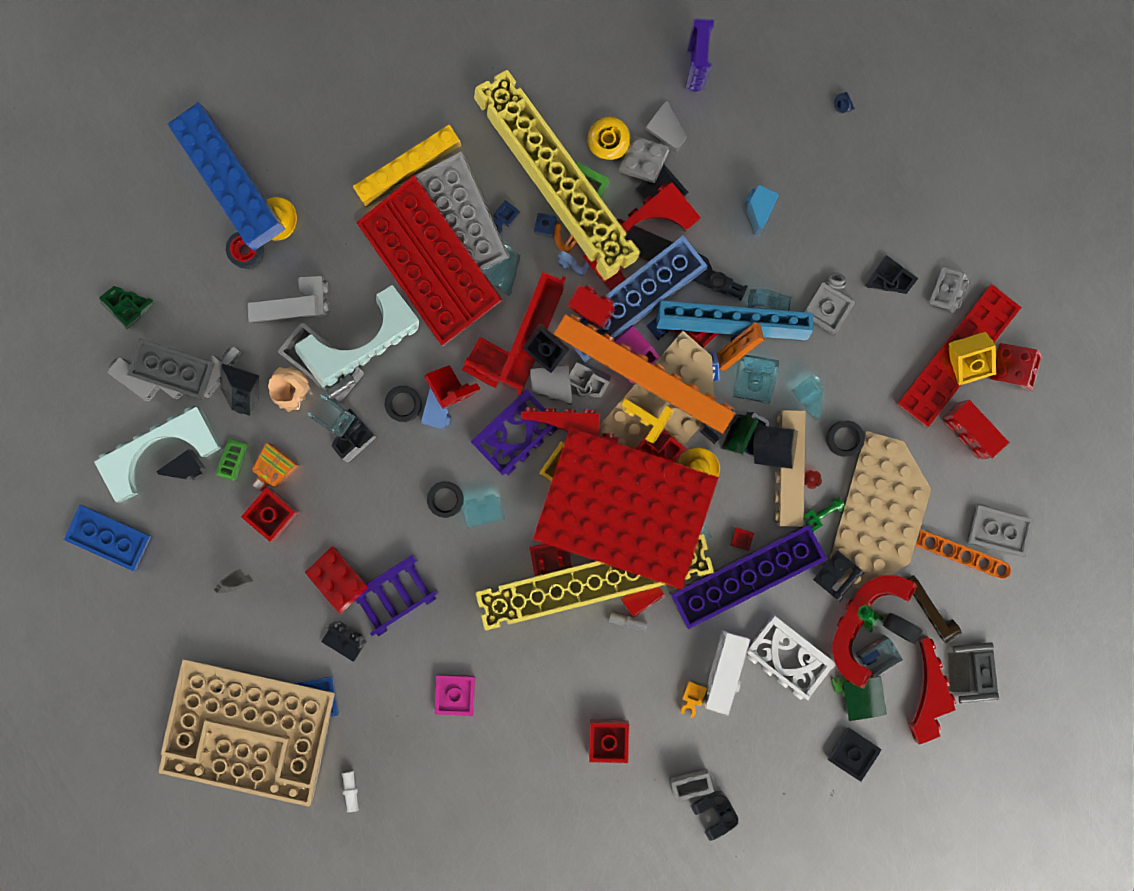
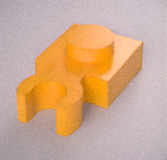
M688 681L682 697L687 702L681 707V714H684L685 709L690 708V717L693 718L695 716V704L701 706L707 687Z

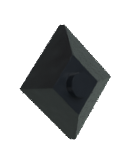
M542 324L538 325L522 348L550 373L555 370L570 350L569 347Z

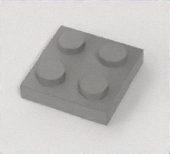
M633 136L619 170L621 173L655 183L669 153V147Z
M822 282L804 312L813 313V323L836 335L855 301Z

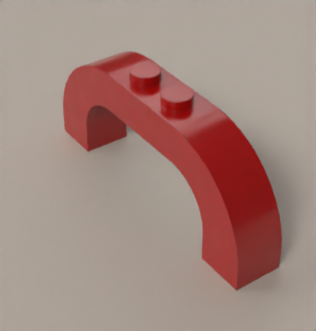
M895 575L879 576L865 583L858 590L853 600L850 599L847 603V612L844 617H840L837 623L838 629L833 639L832 651L838 670L853 684L864 689L873 672L860 665L852 653L853 641L864 622L858 616V609L863 605L872 607L877 599L887 595L896 596L909 603L917 588L914 582Z

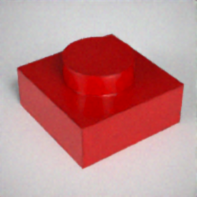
M735 527L730 546L749 551L755 533Z

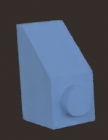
M430 388L421 424L445 430V427L450 425L451 415H449L447 407L442 409Z

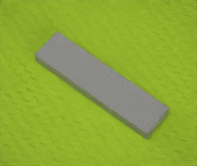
M315 295L248 303V320L252 323L319 315L318 296Z

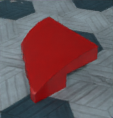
M650 429L635 447L636 450L675 462L686 449L684 444L665 429L662 430L655 443L646 440L651 431Z

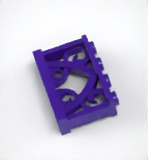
M694 19L687 44V52H691L690 71L685 85V89H690L692 92L704 90L712 63H708V50L714 28V20Z
M527 389L471 441L502 476L505 474L509 476L516 469L514 465L519 460L524 462L530 456L528 452L533 447L535 449L539 448L544 443L542 439L547 434L551 436L558 430L557 427L549 424L543 430H539L537 425L541 422L514 420L516 413L521 415L522 411H526V408H528L526 402L528 400L541 412H545V408ZM505 421L513 425L526 423L527 429L524 443H504L507 438V430L503 424ZM497 431L503 432V437L500 442H498L500 437L495 436V433ZM534 432L539 436L531 443ZM483 442L496 448L492 457L481 446ZM500 449L504 450L502 458L505 455L511 457L507 464H500L497 461V453ZM523 450V451L515 458V453H514V451Z

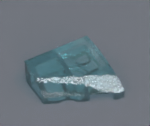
M505 243L509 258L483 270V272L492 284L507 296H510L521 256Z

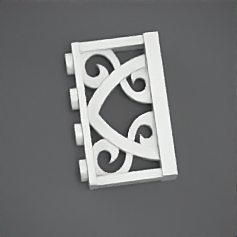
M771 615L768 622L748 646L746 652L748 653L746 658L754 664L757 662L762 664L764 672L769 676L772 674L778 677L777 682L785 688L789 685L794 689L792 693L800 700L803 697L809 700L823 679L836 665L834 661L774 615ZM774 625L776 629L772 641L764 639L765 635ZM788 638L789 644L783 646L779 644V641L783 643V639ZM761 643L771 644V649L767 647L762 649L767 652L765 657L757 653V647ZM797 644L800 645L798 661L802 667L782 668L779 661L778 648L789 650ZM804 654H809L810 656L809 660H805L808 663L807 665H805L802 659ZM772 659L774 669L765 662ZM824 664L825 666L815 678L811 671ZM808 673L810 685L806 688L799 687L797 681L803 679L805 683L806 678L803 674ZM782 675L793 676L792 683Z

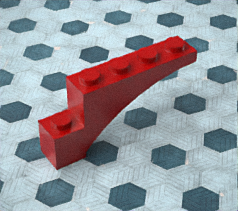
M526 408V411H522L521 414L522 420L546 423L566 432L569 431V428H573L599 437L600 413H595L594 409H584V413H576V409H564V412H557L556 408H545V412H537V408ZM603 433L602 437H600L618 443V437H614V433Z
M925 635L918 639L923 660L922 693L912 722L908 723L913 739L919 745L941 737L939 732L941 731V726L938 720L934 718L956 711L954 706L956 704L955 697L948 690V686H950L946 675H943L941 668H943L942 662L939 657H936L934 652L936 650L935 643L932 638L930 639Z

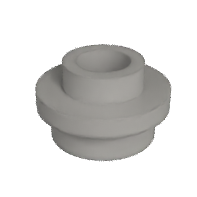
M831 273L826 283L833 289L838 290L845 287L846 281L844 275Z

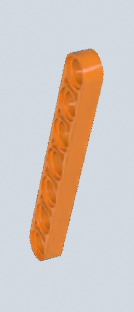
M921 529L919 531L916 547L996 578L1005 579L1011 574L1010 565L1004 561ZM927 537H932L935 541L931 548L925 545ZM945 544L952 546V552L948 555L943 552ZM963 551L970 553V559L966 562L961 559ZM981 558L988 560L986 568H980L979 560ZM1003 564L1006 567V573L1000 576L996 570L999 565Z

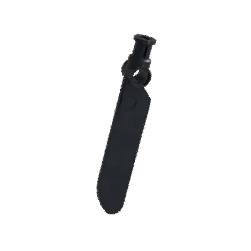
M635 225L626 232L624 238L626 242L631 240L640 252L638 257L647 261L652 260L674 243ZM699 254L706 263L707 269L692 281L704 285L714 292H720L725 295L730 294L737 297L739 301H742L748 286L740 285L724 273L712 270L708 258ZM721 278L724 284L719 287L715 286L713 280Z

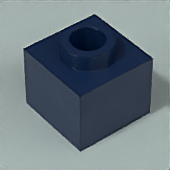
M538 213L534 234L553 238L557 217ZM548 221L549 225L544 227L542 226V222Z

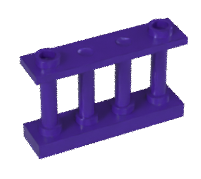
M411 555L367 584L368 588L355 600L357 604L361 605L375 627V630L370 633L371 636L377 634L379 637L388 631L387 626L424 602L428 605L437 599L435 595L438 594V591L430 593L416 571L414 563L418 560L415 555ZM403 570L410 574L424 596L422 600L415 604L398 579L400 577L398 573ZM386 581L392 582L408 609L400 614L397 613L382 589L384 588L382 584ZM371 591L377 594L392 618L383 625L366 600V594Z

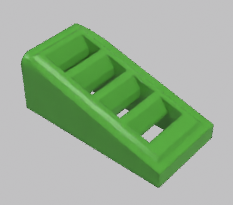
M229 439L215 475L236 481L248 444ZM235 446L241 448V450L238 452L232 450L231 447ZM229 453L238 455V458L229 457ZM227 460L234 462L235 466L226 464ZM227 468L233 471L232 473L224 472V469Z

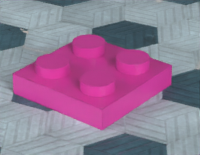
M436 675L435 714L473 716L475 676Z

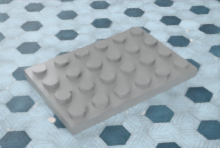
M459 152L415 175L482 271L509 258V254L463 152ZM406 181L396 185V189L399 188Z

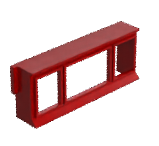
M542 272L499 378V381L503 382L504 386L516 390L518 396L522 394L530 375V369L533 368L535 359L522 348L539 324H542L548 330L565 288V276L559 279Z

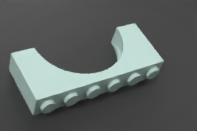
M393 285L376 295V303L381 310L383 323L376 337L365 346L354 350H336L323 345L313 335L295 344L296 353L322 388L327 385H333L342 375L347 376L358 365H365L374 355L382 354L388 346L398 344L407 334L410 336L418 330L419 319Z
M188 407L184 410V414L180 416L174 415L167 419V423L151 427L150 432L145 435L143 433L133 437L132 442L128 444L126 442L116 446L117 450L111 453L107 451L98 456L99 459L94 461L115 502H123L138 494L134 481L136 462L144 449L157 440L168 437L183 439L190 443L199 452L201 457H207L222 449L202 408Z

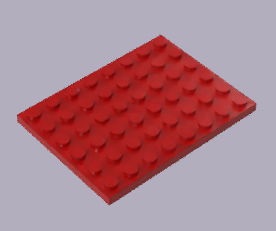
M569 428L532 539L683 589L719 477Z

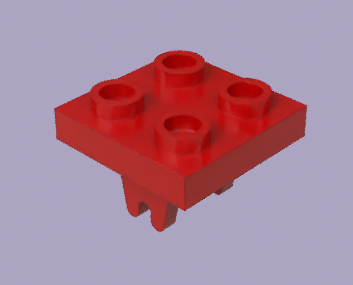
M548 544L529 547L534 576L572 567L569 551Z

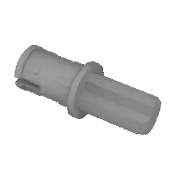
M613 611L610 613L608 623L624 626L625 629L631 628L642 632L646 630V620L631 617L630 614L627 616Z

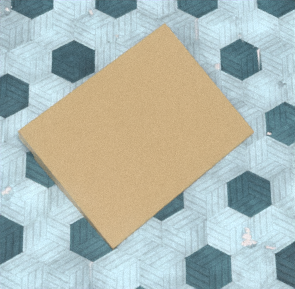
M183 659L162 746V759L158 773L310 807L315 794L335 693Z

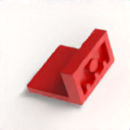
M1000 343L996 354V374L990 376V379L1019 385L1025 390L1033 391L1043 355L1037 349Z
M450 365L424 375L442 409L466 400L480 390L477 383L461 385Z

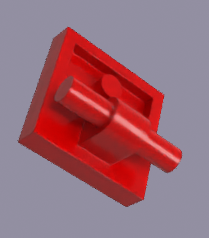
M479 337L471 354L466 358L462 371L496 389L509 352Z

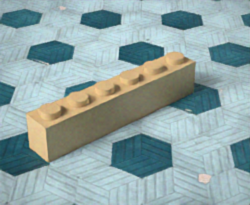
M782 410L780 415L776 416V426H779V428L798 430L793 469L778 467V472L775 473V483L778 484V491H775V503H778V511L774 513V521L777 522V526L803 527L806 411Z

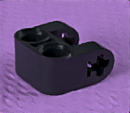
M714 791L690 805L695 815H699L712 807L715 810L720 821L704 831L709 841L723 836L738 825V816L726 794L722 791ZM723 797L724 803L716 805V798ZM732 814L734 816L733 820L725 822L724 818L726 815Z

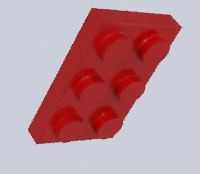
M331 546L304 572L339 614L368 588L367 584L334 546Z

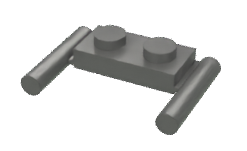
M992 642L953 646L954 654L974 652L972 654L976 691L978 694L959 696L960 704L999 700L993 652L994 645Z

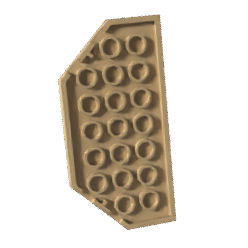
M682 331L655 363L665 368L664 372L667 374L675 373L682 378L681 382L688 385L689 382L699 388L698 392L703 395L707 392L714 396L712 356ZM635 384L599 424V437H602L603 433H614V437H618V444L635 449L652 428V424L648 427L640 422L641 417L635 414L632 417L624 412L625 407L621 404L625 398L657 418L660 417L666 406L675 410L664 429L684 445L702 426L703 422Z
M866 431L864 436V445L859 453L845 507L829 557L830 559L838 550L865 572L851 586L860 589L865 583L876 577L890 575L910 564L931 493L928 482L904 441ZM848 568L837 583L843 584L852 574L853 570Z

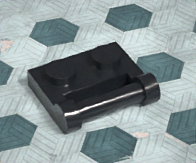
M837 550L813 580L841 602L844 599L843 595L859 576L862 577L865 572ZM848 568H851L853 570L852 574L837 592L832 589Z

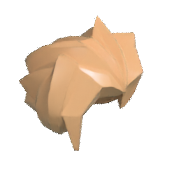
M279 367L273 373L272 378L269 379V396L275 404L279 405V409L285 408L287 412L299 410L301 402L307 398L306 393L310 389L309 379L295 367Z

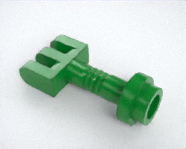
M840 497L837 499L833 498V503L818 513L811 509L804 514V519L811 516V519L805 522L807 525L816 524L811 527L813 532L823 526L820 520L837 509L839 512L843 511L845 505Z
M863 605L858 609L859 618L866 621L863 626L871 633L873 631L872 626L876 627L878 625L877 620L881 621L883 617L878 612L873 611L868 605Z

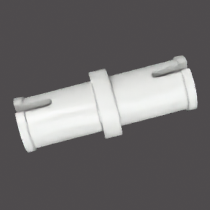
M354 771L341 773L344 785L342 793L345 795L346 811H358L356 794L358 793V788L355 786Z

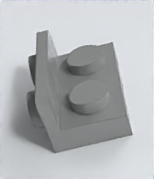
M943 267L929 301L930 305L948 309L951 313H955L956 309H959L961 306L963 291H966L968 288L969 280L966 274Z

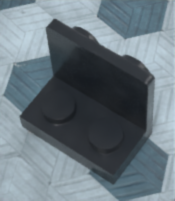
M340 621L328 624V631L321 642L354 662L367 642L363 640L364 636L356 631L352 633L347 630L348 626Z

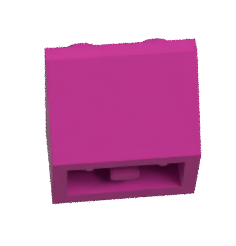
M633 325L614 340V343L619 346L623 343L630 347V352L636 356L638 353L648 358L647 362L652 365L660 358L654 348Z

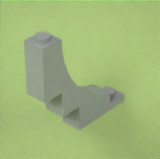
M232 347L225 351L223 360L216 356H211L207 359V361L215 364L204 397L209 398L221 383L222 363L233 367L243 354L242 351ZM119 357L109 365L110 369L107 373L145 401H150L159 388L177 400L183 395V393L128 376L127 373L131 363Z

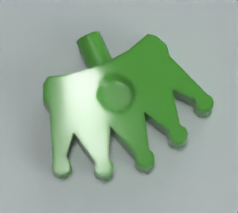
M837 676V681L835 682L834 678H832L834 691L836 693L842 692V697H845L843 682L847 681V679L843 676L841 681L840 676Z

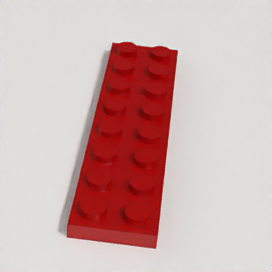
M989 285L898 401L897 405L928 428L961 386L957 382L950 360L949 343L986 332L995 343L1022 307L994 285Z

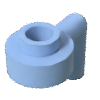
M561 251L557 256L559 259L558 263L563 268L567 269L569 267L580 276L584 275L590 267L586 261L580 266L565 251Z

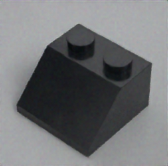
M222 363L221 391L231 410L240 414L251 415L259 400V375Z
M756 425L753 442L754 464L793 469L798 430Z

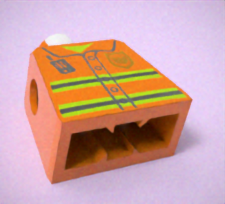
M266 443L252 469L259 476L253 483V486L260 491H263L268 483L273 487H277L299 465L272 444Z

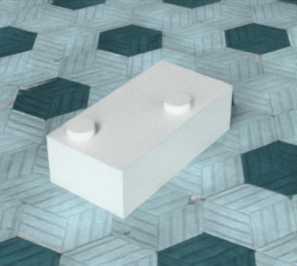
M723 629L707 684V691L702 702L706 709L729 715L734 694L739 691L741 685L739 677L750 639L748 637Z

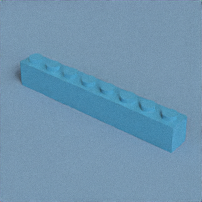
M660 301L656 313V328L740 335L756 322L761 325L764 337L808 340L813 332V313Z

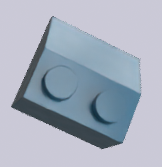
M758 185L756 189L752 188L745 201L748 204L746 212L756 236L763 230L780 195L761 185Z

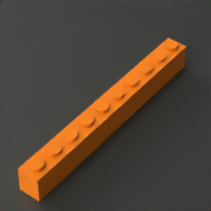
M566 314L564 315L553 334L554 336L721 434L724 433L735 414L732 412L733 407L724 402L720 405L715 402L716 397L707 392L703 395L698 392L699 388L690 382L688 385L681 382L682 378L675 373L669 375L664 372L665 368L657 363L654 365L648 363V358L638 353L636 356L630 352L631 348L623 343L620 346L614 343L615 339L606 333L604 336L597 333L598 329L590 324H587V326L581 324V319L573 314L570 317Z

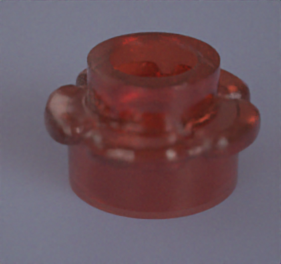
M809 470L805 473L804 484L808 488L815 489L821 485V474L818 471Z

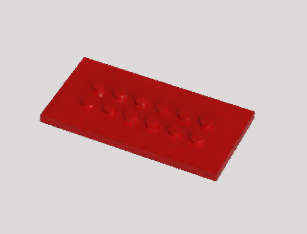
M413 175L356 222L441 346L446 345L503 301L417 176Z

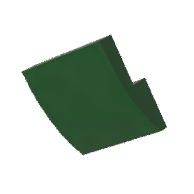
M737 414L739 417L731 425L721 449L737 455H743L758 419Z
M881 676L870 677L864 689L850 681L843 682L849 721L887 715Z

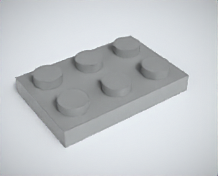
M976 506L968 543L1026 557L1035 520L983 506Z

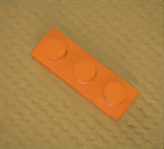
M753 323L716 353L720 370L726 371L764 341L760 324Z

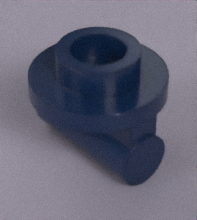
M848 92L836 96L834 106L839 113L855 110Z
M656 318L646 326L658 341L669 331L668 329L656 328Z

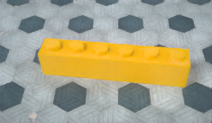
M449 124L361 180L353 188L367 207L395 189L396 185L408 180L413 175H417L461 146L460 140Z

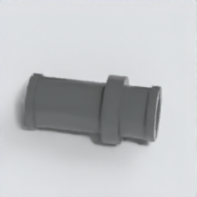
M349 373L344 378L340 377L337 383L325 391L333 400L344 391L351 390L350 387L356 384V381Z

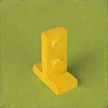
M626 398L621 404L625 407L624 412L632 417L635 414L641 417L640 422L648 427L651 424L653 425V428L646 437V440L651 443L656 442L675 411L666 406L660 417L657 418Z

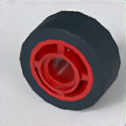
M235 232L226 243L227 257L234 265L240 268L249 269L255 267L264 257V246L262 245L255 251L249 247V251L246 254H242V247L247 245L240 234Z

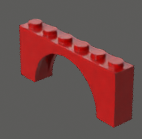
M671 182L669 185L664 183L657 190L659 193L656 196L652 197L650 195L642 202L644 204L643 207L639 210L637 208L633 209L628 214L629 218L625 222L620 220L618 223L627 232L632 226L643 220L661 218L674 222L686 232L701 217ZM586 254L583 256V259L610 291L626 280L620 267L615 275L604 280L596 269L597 261L591 262Z

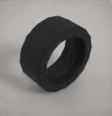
M397 386L388 392L384 406L386 413L392 419L398 422H409L419 415L422 401L420 395L414 389L408 386ZM407 393L412 396L414 400L412 412L407 415H399L393 410L392 401L397 394Z
M845 420L839 421L830 427L827 432L826 441L831 452L837 456L847 457L855 455L862 449L865 437L862 428L857 423ZM840 428H850L856 434V444L849 450L840 449L835 444L834 436Z
M443 481L436 483L427 494L428 508L438 517L448 518L455 516L460 512L464 504L462 490L452 482ZM443 488L452 490L457 497L455 507L448 511L438 509L434 502L436 493Z
M889 613L883 624L886 629L913 644H916L923 632L914 624L893 613Z

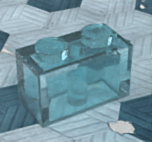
M495 494L484 496L483 501L477 502L476 498L465 501L466 505H462L467 528L505 519L501 499L496 497Z

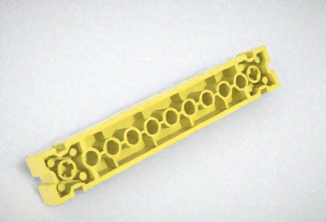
M505 70L494 77L492 84L486 81L475 87V101L482 110H488L487 117L589 260L591 262L597 261L596 269L602 278L606 280L615 275L620 265L624 269L636 262L640 253L631 240L626 242L624 239L626 232L521 88L516 90V81L510 72Z
M700 534L686 579H690V573L696 572L697 576L713 573L710 557H705L703 553L704 550H708L704 534ZM594 561L498 586L499 591L493 592V588L477 591L476 596L479 608H485L486 613L481 616L486 631L501 627V621L507 620L509 625L666 584Z

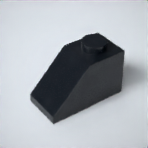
M188 449L156 472L158 475L196 480L203 475L202 471L206 468L196 453Z

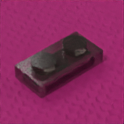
M948 652L950 692H970L968 652L957 654Z

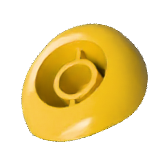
M613 116L602 117L589 128L587 145L591 152L599 158L607 160L617 159L628 150L630 133L626 124L619 118Z
M272 197L266 199L285 227L284 231L271 240L287 238L292 234L296 226L297 215L294 206L285 198Z
M689 449L677 461L678 464L719 477V461L707 449Z

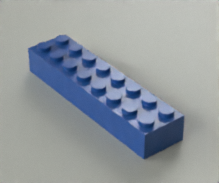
M199 102L167 124L248 247L255 251L285 230V227L208 111Z

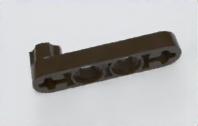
M914 575L909 577L908 580L917 585L913 593L914 598L941 640L946 644L962 634L960 627L953 619L945 623L918 579Z

